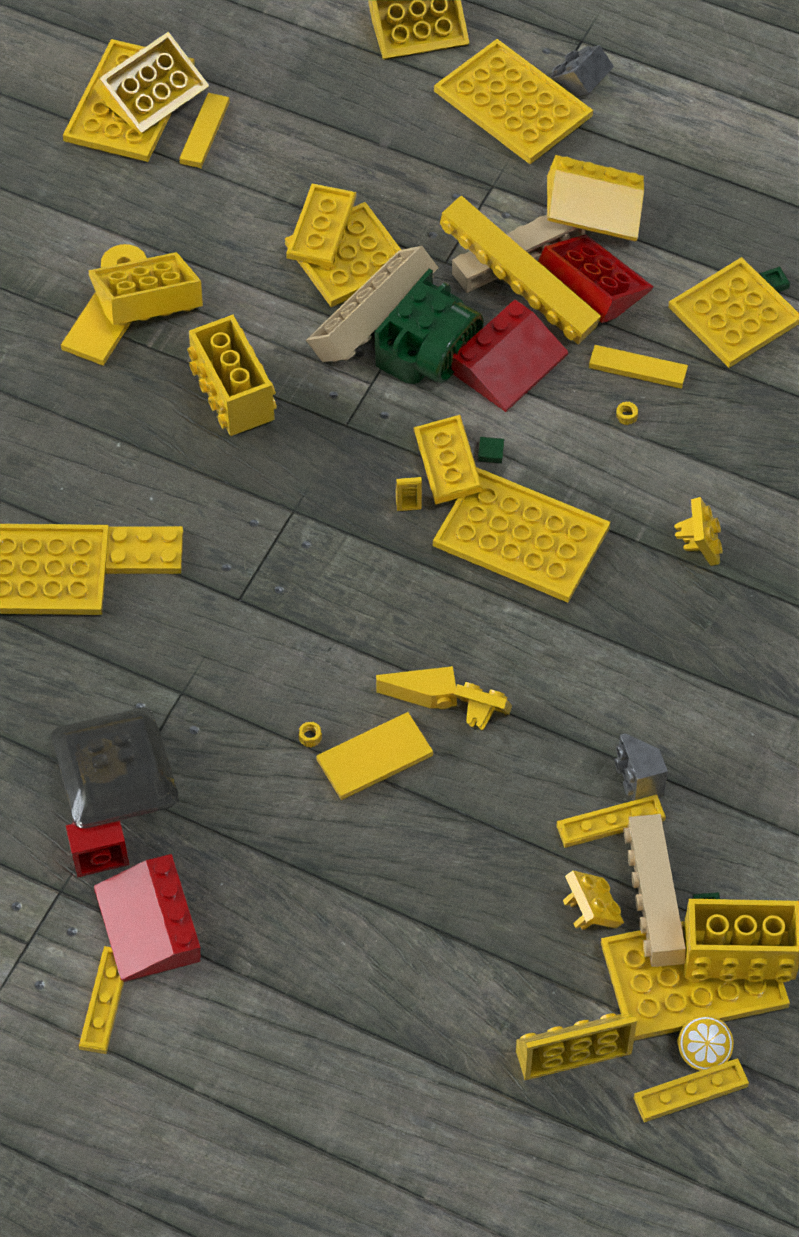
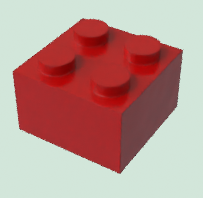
M118 813L103 814L95 819L77 820L70 825H65L77 878L130 865Z

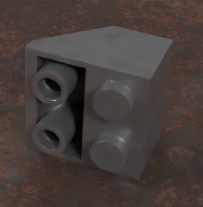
M600 45L591 48L587 46L581 51L573 50L565 56L566 60L553 68V74L549 78L575 97L589 94L614 66Z
M626 733L621 734L619 745L616 746L618 756L614 759L618 774H623L625 780L623 781L626 795H631L633 801L656 794L658 798L663 797L668 770L660 750Z

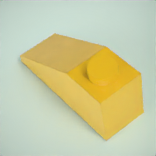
M453 666L376 675L377 693L430 709H448L451 706H457V697L454 695L456 683Z

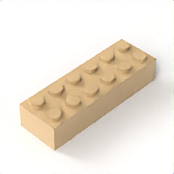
M423 246L399 250L307 338L306 342L322 362L346 361L355 355V349L359 345H363L371 339L370 334L382 324L429 268L434 273L438 266Z

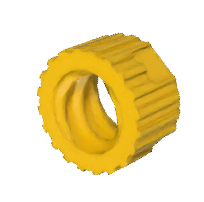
M627 401L620 403L616 410V417L619 422L624 425L635 423L638 419L637 406ZM623 412H632L633 414H632V415H624V414H622V413H623Z
M305 722L300 726L299 740L301 744L312 748L322 741L321 727L317 723ZM307 731H312L316 735L315 737L307 738L304 734Z

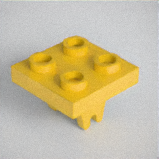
M701 497L691 499L692 517L674 525L676 530H681L676 532L675 536L677 539H683L685 543L690 542L683 546L685 551L700 550L710 566L720 564L719 554L723 552L721 542L718 539V533L721 532L719 520L713 517L710 506H706Z
M465 682L464 686L459 684L456 686L454 695L460 701L468 703L466 722L471 727H474L476 724L480 730H484L494 711L507 715L510 714L512 704L507 700L508 697L504 693L491 689L489 693H485L480 689V686Z
M572 871L565 876L572 893L563 902L565 906L570 904L571 907L578 904L583 914L573 923L576 929L581 927L584 930L593 924L616 929L624 923L620 915L621 909L613 900L609 892L610 886L603 877L578 871Z

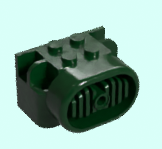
M429 268L376 329L375 366L408 384L419 383L424 377L436 383H444L454 374V371H452L453 355H458L459 349L483 329V315L465 305L459 297L451 294V286L446 282L442 283L439 287L434 285L433 270Z

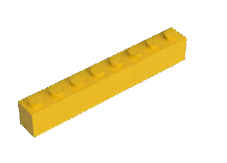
M463 196L456 199L442 212L440 219L442 229L447 234L453 235L463 248L469 249L476 255L480 263L486 264L491 268L499 279L507 282L516 294L522 295L533 309L539 310L545 315L549 323L560 328L569 340H573L579 345L597 327L601 316Z

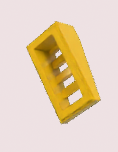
M421 477L396 479L397 511L422 509Z

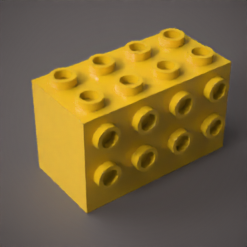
M234 315L190 330V347L187 350L192 362H189V366L193 375H198L202 392H207L209 396L208 402L212 411H217L221 428H226L229 435L233 436L275 420L274 409H277L273 395L276 394L275 388L268 379L263 365L257 359L253 347L246 339L245 333L240 328Z
M689 899L683 927L686 948L685 978H692L697 981H703L708 978H720L723 981L748 979L752 982H759L763 979H775L778 982L796 980L799 969V901Z

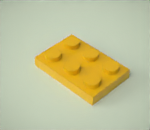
M183 526L109 527L106 574H181Z

